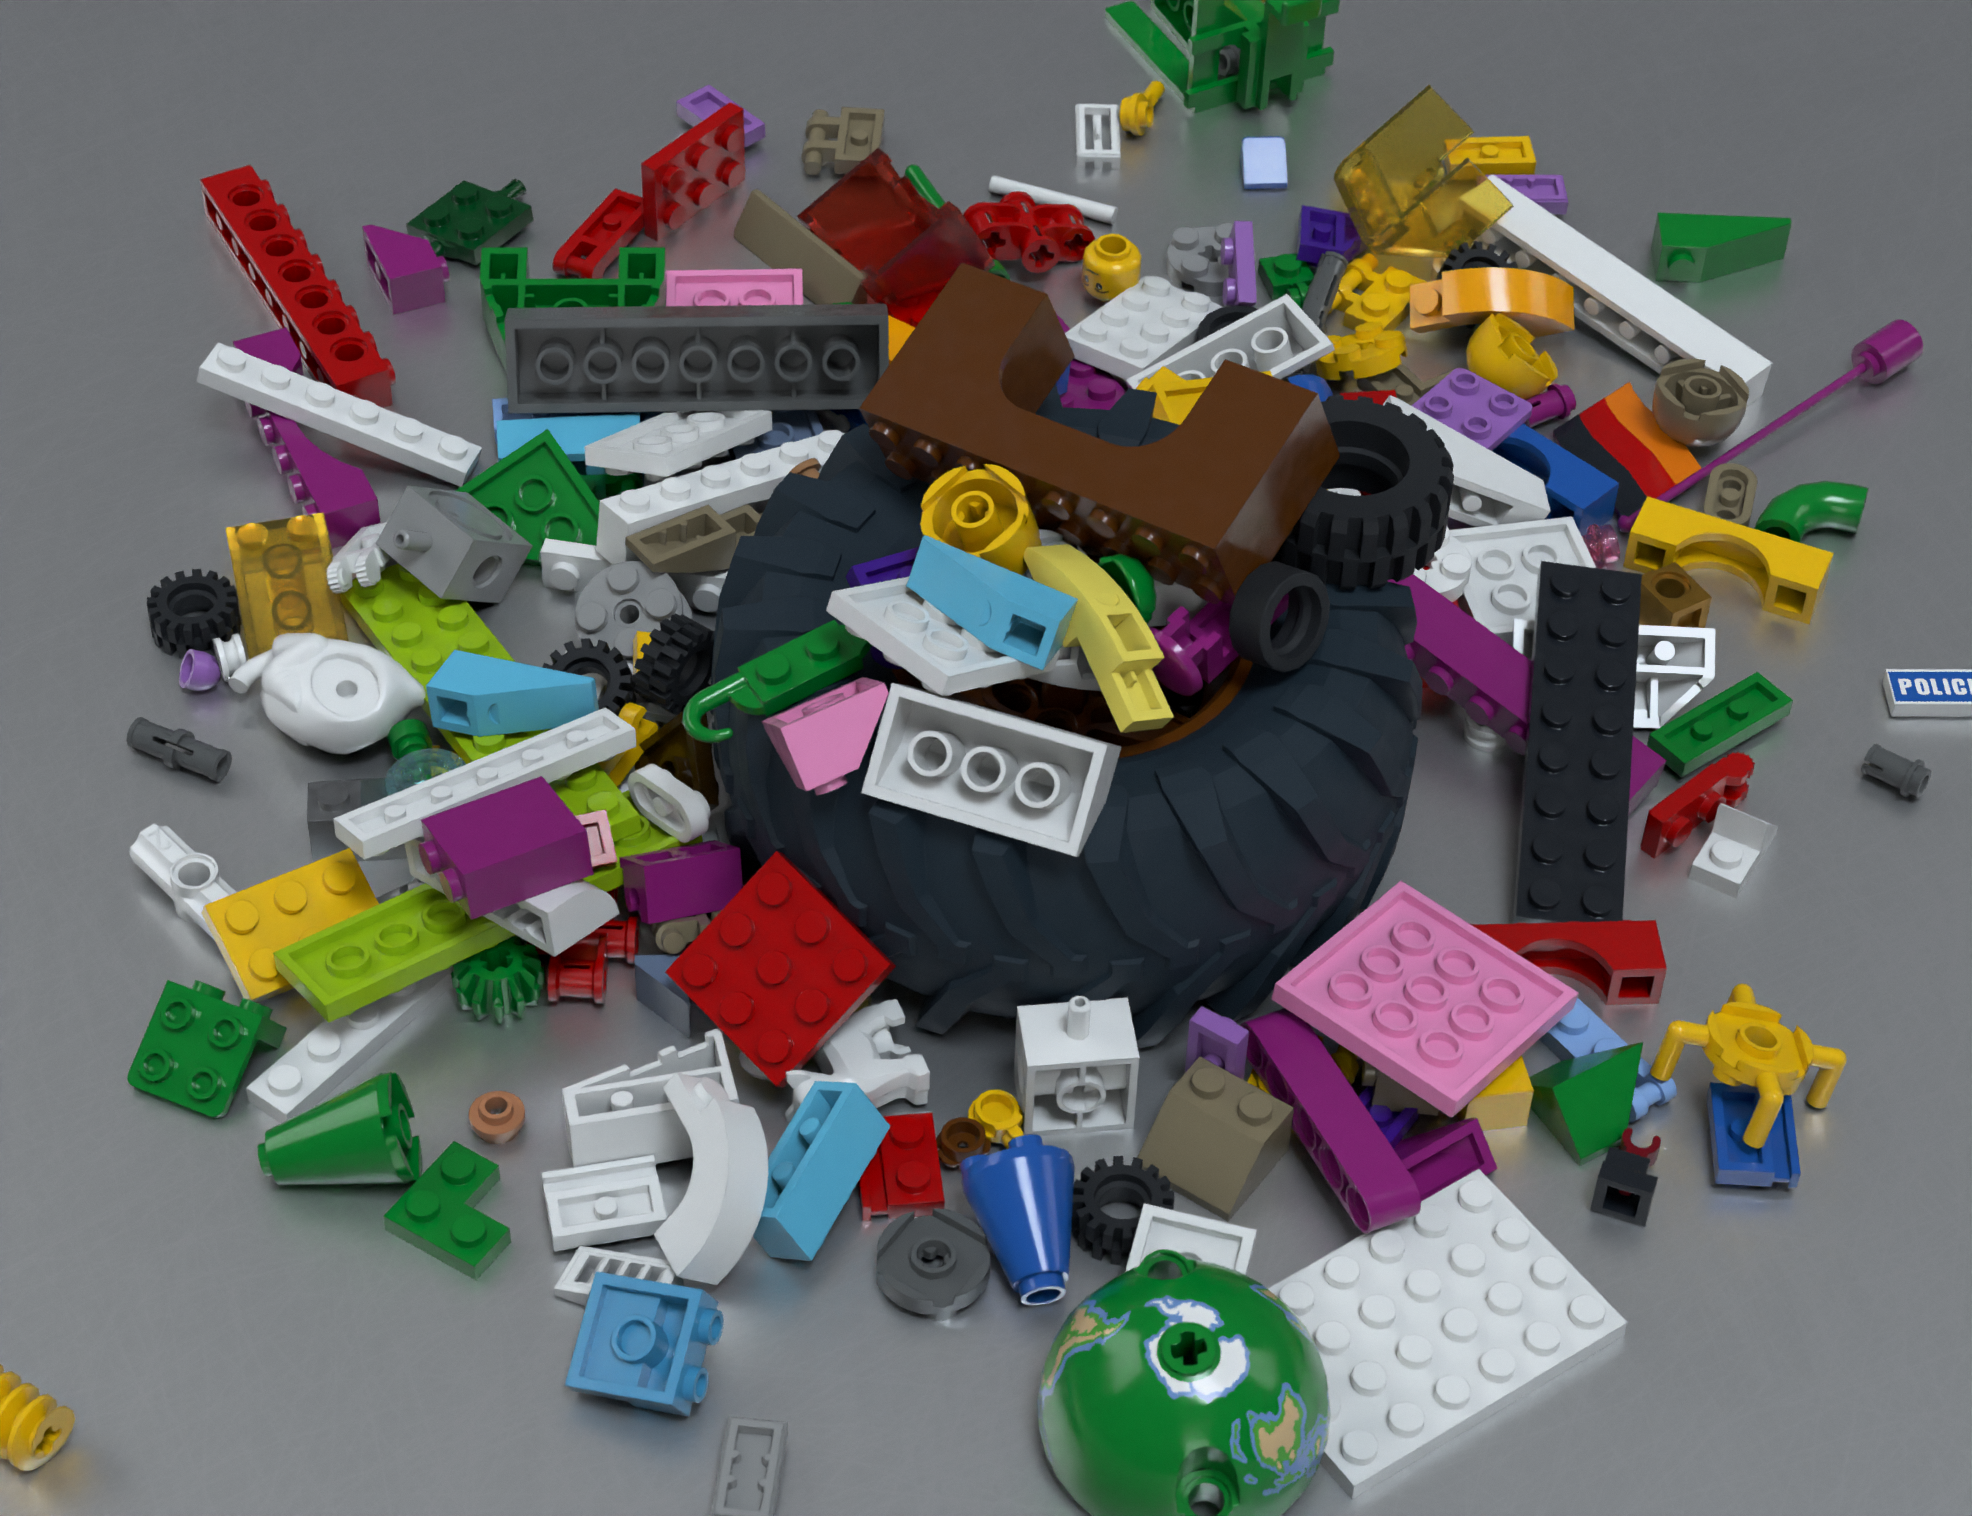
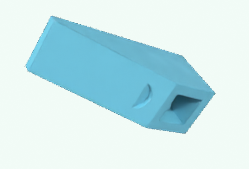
M927 535L922 537L907 583V587L989 648L1042 671L1061 648L1078 601L1075 597Z
M454 650L426 685L433 727L478 737L554 729L599 710L595 678Z

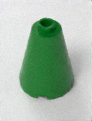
M396 1072L380 1073L267 1130L265 1133V1143L258 1144V1158L263 1174L266 1177L273 1176L278 1185L407 1184L410 1181L417 1180L422 1174L421 1144L419 1135L412 1137L409 1119L415 1118L400 1076Z

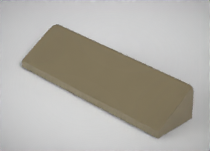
M758 189L751 192L734 230V238L771 269H802L803 295L815 305L841 302L867 304V277L764 193Z

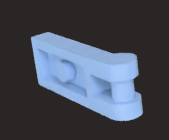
M1579 998L1576 999L1574 1008L1539 1039L1561 1061L1628 1045ZM1640 1057L1629 1123H1633L1647 1115L1648 1107L1652 1104L1663 1105L1677 1095V1088L1672 1077L1668 1081L1654 1078L1650 1073L1651 1065L1642 1057Z

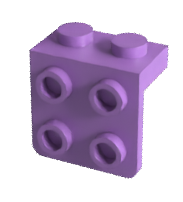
M1464 368L1454 369L1412 405L1414 408L1491 451L1531 417L1533 408L1530 402Z

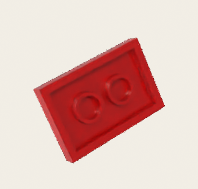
M729 102L641 163L644 235L657 242L745 180L743 108Z

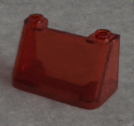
M879 148L874 150L797 215L803 226L862 272L865 279L860 284L877 304L884 300L891 305L942 290L961 263L986 272L995 266L992 257L960 209L950 201H947L939 209L917 192L909 178L905 175L902 178L899 177L891 165L892 160Z

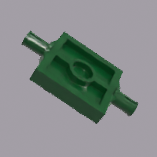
M513 179L501 190L494 192L473 183L462 181L409 221L406 227L408 235L428 240L437 257L458 258L477 265L481 262L482 247H500L534 220L531 206L517 201L518 198L526 193V188L520 180Z

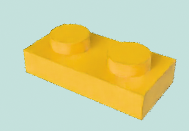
M1529 136L1444 138L1442 154L1448 178L1473 179L1476 178V175L1535 174L1536 159Z

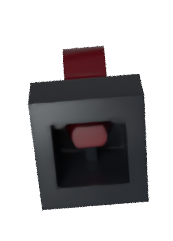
M1626 1128L1622 1134L1619 1149L1609 1147L1606 1159L1603 1161L1598 1174L1590 1210L1645 1227L1658 1177L1649 1175L1647 1172L1648 1168L1657 1161L1661 1139L1659 1136H1654L1649 1147H1637L1631 1142L1633 1129Z

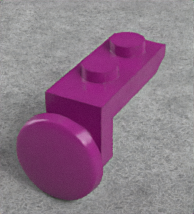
M1288 593L1283 596L1277 605L1271 624L1288 609ZM1222 601L1218 604L1208 603L1191 620L1189 611L1180 606L1166 619V627L1162 631L1149 627L1165 657L1152 668L1155 677L1162 684L1180 695L1191 696L1202 689L1203 680L1209 684L1239 656L1232 646L1229 634V619L1232 605Z

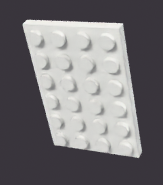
M1480 1169L1421 1201L1419 1214L1363 1234L1268 1288L1269 1291L1286 1303L1301 1320L1318 1348L1327 1377L1331 1412L1328 1441L1320 1464L1351 1499L1356 1498L1624 1336L1627 1321Z

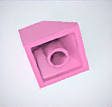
M862 677L762 721L770 740L798 788L804 791L814 788L816 795L825 794L845 785L848 782L845 774L859 769L889 694L885 683Z

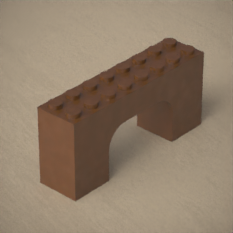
M961 263L859 407L870 428L869 435L878 443L886 458L885 465L902 479L910 480L914 477L929 483L931 486L940 476L954 468L966 466L968 471L985 469L984 464L1003 467L1014 474L1021 482L1039 529L1050 530L1063 535L1062 540L1070 543L1076 549L1078 545L1081 549L1088 547L1098 551L1105 557L1123 554L1138 559L1150 575L1162 584L1171 586L1175 582L1192 589L1196 595L1209 603L1218 604L1222 601L1232 605L1236 592L1246 577L1260 565L1272 561L1340 457L1318 393L1225 359L1187 417L1172 433L1159 441L1143 446L1127 447L1109 443L1035 414L1075 356L1048 295Z

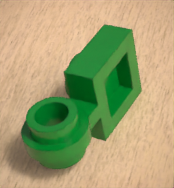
M1297 253L1259 259L1258 274L1271 300H1276L1288 294L1302 309L1303 302L1314 277L1307 262L1297 260Z

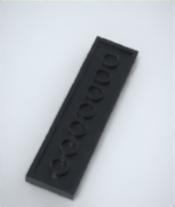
M1541 561L1537 579L1513 924L1520 922L1559 923L1623 920L1642 574Z

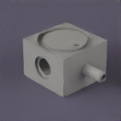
M409 485L406 487L376 542L377 546L441 599L491 603L502 602L533 546L467 492Z

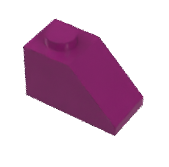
M371 224L362 226L366 263L393 315L445 302L444 283L450 281L448 266L443 256H436L428 240Z

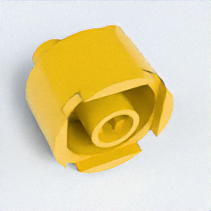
M984 464L985 469L968 471L966 466L954 468L935 480L924 494L921 503L922 516L920 525L923 536L927 535L1023 575L1028 570L1023 557L1025 549L1027 547L1042 546L1035 517L1025 490L1018 478L1003 467Z

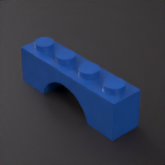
M1524 423L1492 450V452L1544 481L1550 507V513L1545 519L1572 516L1584 540L1613 518L1619 483Z

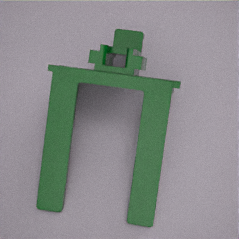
M1194 0L1191 37H1188L1187 52L1190 54L1189 60L1135 2L1128 1L1106 8L1105 18L1184 102L1183 105L1194 114L1235 101L1244 109L1256 106L1261 111L1268 106L1269 91L1279 88L1290 101L1296 100L1297 93L1303 92L1304 80L1325 74L1326 67L1333 65L1334 50L1331 47L1323 49L1326 16L1339 12L1340 0H1265V4L1261 0H1233L1236 7L1248 20L1222 27L1224 0ZM1241 42L1238 75L1218 80L1220 48Z

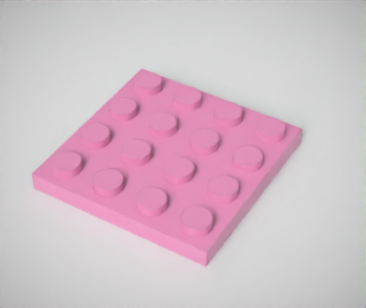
M1400 881L1277 981L1271 999L1452 1118L1574 1008L1578 992L1403 881Z

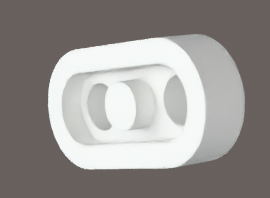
M648 764L629 775L628 788L631 798L640 813L648 820L683 843L689 842L707 832L711 811L707 800L700 792L693 791L690 787L673 777L668 770L662 769L655 764Z

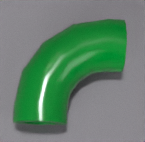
M1832 481L1799 484L1774 497L1758 518L1754 529L1801 543L1803 536L1811 530L1827 528L1856 534L1869 488Z

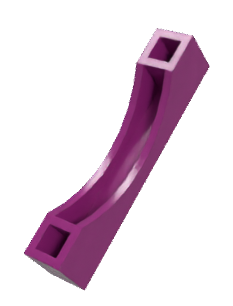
M287 328L233 341V347L240 349L246 354L274 365L283 366L289 371L304 376L301 354ZM244 401L250 417L258 416V428L264 445H273V458L279 474H288L287 483L293 502L295 504H303V516L309 533H318L326 551L344 546L362 527L380 523L378 499L362 469L343 463L321 451L305 437L295 421Z

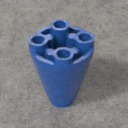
M1029 1134L1012 1139L1008 1143V1149L990 1155H974L964 1159L960 1163L963 1193L1012 1289L1020 1294L1021 1302L1026 1305H1043L1062 1298L1066 1294L1065 1283L1069 1278L1075 1169L1073 1157L1066 1149L1052 1145H1043L1041 1136Z

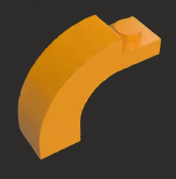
M1468 268L1442 272V279L1410 285V329L1418 334L1462 325L1482 324L1492 313L1494 317L1498 313L1510 317L1525 328L1534 338L1574 331L1573 287L1565 281L1545 273L1515 268Z

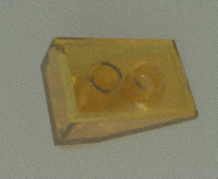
M324 513L300 515L292 518L225 528L249 659L271 650L274 639L286 633H315L325 638L349 641L340 593H333L326 579V569L333 561V554Z

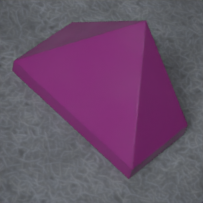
M1468 1118L1403 1139L1394 1148L1414 1179L1421 1201L1477 1169H1480L1484 1175L1498 1169L1477 1118Z

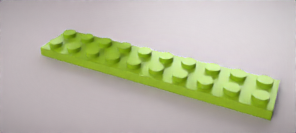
M399 563L386 567L384 571L380 572L381 579L375 585L363 587L358 579L355 578L352 579V587L348 591L339 593L340 602L376 649L400 663L424 686L426 696L421 707L430 719L431 713L426 685L454 650L515 662L467 601L441 599ZM438 728L465 764L551 730L478 737ZM598 763L576 771L565 779L548 783L575 816L606 809L613 842L642 831L640 814Z

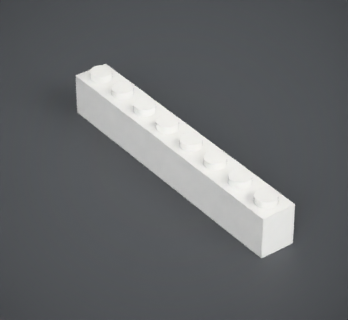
M1490 175L1458 196L1451 225L1452 232L1473 245L1474 241H1482V249L1485 250L1490 243L1496 245L1497 248L1494 253L1499 256L1505 250L1510 255L1507 264L1515 261L1519 267L1518 269L1545 273L1571 285L1574 291V316L1660 374L1661 369L1666 364L1679 359L1696 358L1706 360L1704 368L1719 372L1720 366L1723 365L1743 378L1749 388L1747 407L1762 397L1772 362L1495 175Z

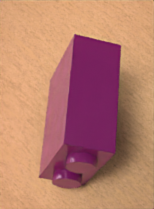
M542 776L421 819L425 842L419 843L418 849L422 863L428 874L436 873L439 876L443 891L449 902L457 901L471 920L593 875L587 830Z

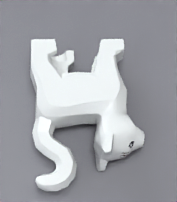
M897 999L864 1007L853 1013L813 1055L816 1064L823 1074L804 1070L786 1072L787 1082L794 1089L793 1103L785 1112L787 1122L792 1120L815 1081L857 1083L876 1109L899 1098H907L914 1105L927 1104L928 1090H930V1071L923 1055L911 1054L909 1046L904 1047V1045L894 1044L889 1026L895 1027L905 1023V1015ZM742 1051L740 1052L739 1060L746 1072L755 1078L769 1079Z

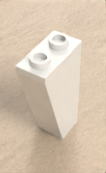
M1389 395L1383 405L1386 402L1400 406L1403 414L1409 416L1413 413L1424 420L1427 430L1433 429L1450 453L1454 465V482L1448 517L1475 527L1544 520L1550 513L1546 489L1542 479L1399 398Z

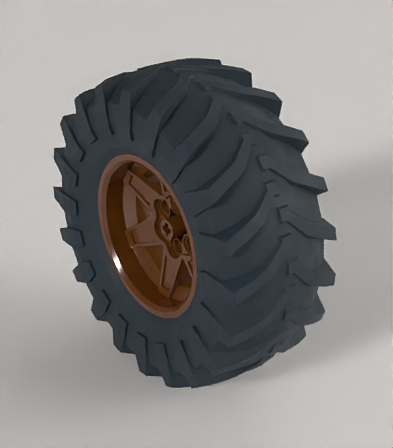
M1055 384L1035 413L1109 443L1127 447L1154 443L1179 427L1178 424L1152 418L1156 392L1131 388L1123 394L1110 410L1063 407ZM863 423L841 436L822 467L818 479L790 472L774 489L756 526L754 536L740 537L719 596L714 633L711 685L737 673L739 666L834 619L839 625H845L828 613L826 609L832 591L851 588L845 577L851 566L920 546L923 537L920 525L922 516L921 503L930 485L914 477L910 480H905L891 472L885 465L886 458L878 443L869 435L870 428L868 425ZM1086 553L1096 564L1100 562L1099 559L1101 557ZM1387 582L1384 587L1369 589L1368 585H1356L1355 590H1340V585L1326 583L1325 586L1330 602L1328 625L1322 642L1307 662L1298 669L1283 673L1242 659L1239 655L1209 684L1203 680L1202 689L1191 696L1180 695L1167 688L1157 679L1168 705L1179 706L1191 717L1188 718L1171 709L1174 718L1160 729L1120 733L1102 691L1062 687L1028 677L993 684L989 687L957 692L947 696L1121 747L1106 803L1079 857L861 793L886 702L859 769L845 774L848 781L845 785L821 795H816L814 788L809 791L798 788L770 740L762 723L763 720L862 677L885 683L888 693L892 683L926 690L922 686V681L906 669H890L879 665L872 658L870 650L862 659L863 669L767 717L765 714H746L737 709L731 701L710 711L714 716L712 730L731 728L733 730L731 738L713 743L714 760L720 771L726 793L730 795L732 806L724 810L725 827L730 845L740 848L741 860L760 862L762 866L776 851L783 853L816 888L896 965L886 978L927 996L914 1026L943 1034L969 1010L1017 1019V1006L1069 1002L1075 996H1084L1090 1001L1128 997L1138 1048L1158 1045L1184 1019L1194 1003L1199 1000L1207 1003L1220 1016L1236 1021L1253 1013L1274 990L1275 983L1284 976L1289 966L1296 967L1355 919L1359 909H1367L1393 857L1404 821L1415 764L1418 737L1413 734V730L1416 729L1417 720L1421 719L1422 679L1414 662L1407 658L1405 645L1414 640L1418 623L1410 587ZM1288 609L1271 624V641L1282 628ZM1152 626L1151 628L1162 631L1166 626Z

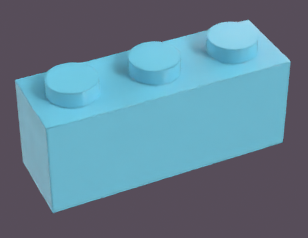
M640 413L496 421L498 462L548 429L580 475L607 474L605 468L586 465L585 446L639 424Z
M815 1081L768 1158V1184L765 1203L753 1235L770 1257L812 1261L891 1127L857 1083Z

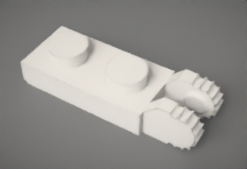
M387 522L362 527L332 558L333 561L326 569V579L333 593H343L352 587V573H356V578L363 587L372 586L379 582L381 579L380 572L386 569L385 564L392 558L376 545Z

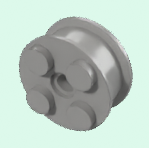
M627 561L603 569L586 584L576 604L575 627L580 641L583 638H590L593 646H597L598 640L608 643L610 650L614 647L621 652L623 659H626L627 663L633 664V639L637 631L652 632L654 628L660 631V622L666 618L671 620V616L674 614L680 616L683 614L692 620L693 615L687 600L666 572H653L643 562Z

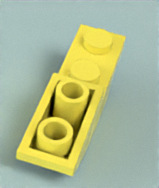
M1069 544L1027 547L1023 557L1033 580L1078 599L1062 644L1064 648L1082 647L1120 733L1160 729L1165 726L1174 716L1152 670L1165 657L1151 630L1129 597L1104 569L1087 555Z

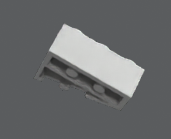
M716 1028L704 1033L705 1042L677 1052L674 1046L657 1051V1061L630 1071V1068L624 1064L563 1088L562 1095L567 1141L573 1167L654 1155L655 1164L693 1158L689 1134L663 1087L676 1072L698 1078L708 1077L715 1080L725 1089L729 1097L728 1101L739 1103L721 1029Z

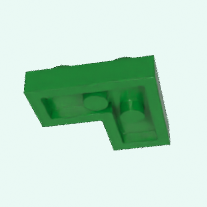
M453 1141L383 1216L385 1230L477 1281L511 1243L510 1228L474 1209L500 1180L499 1165Z

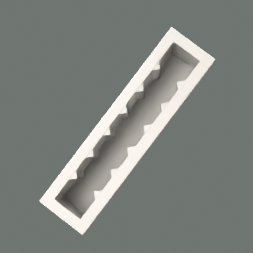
M418 837L404 843L410 875L445 894L439 876L436 873L428 874L422 863L418 845L425 842L424 837ZM580 879L483 916L556 957L617 916L619 909L611 895Z

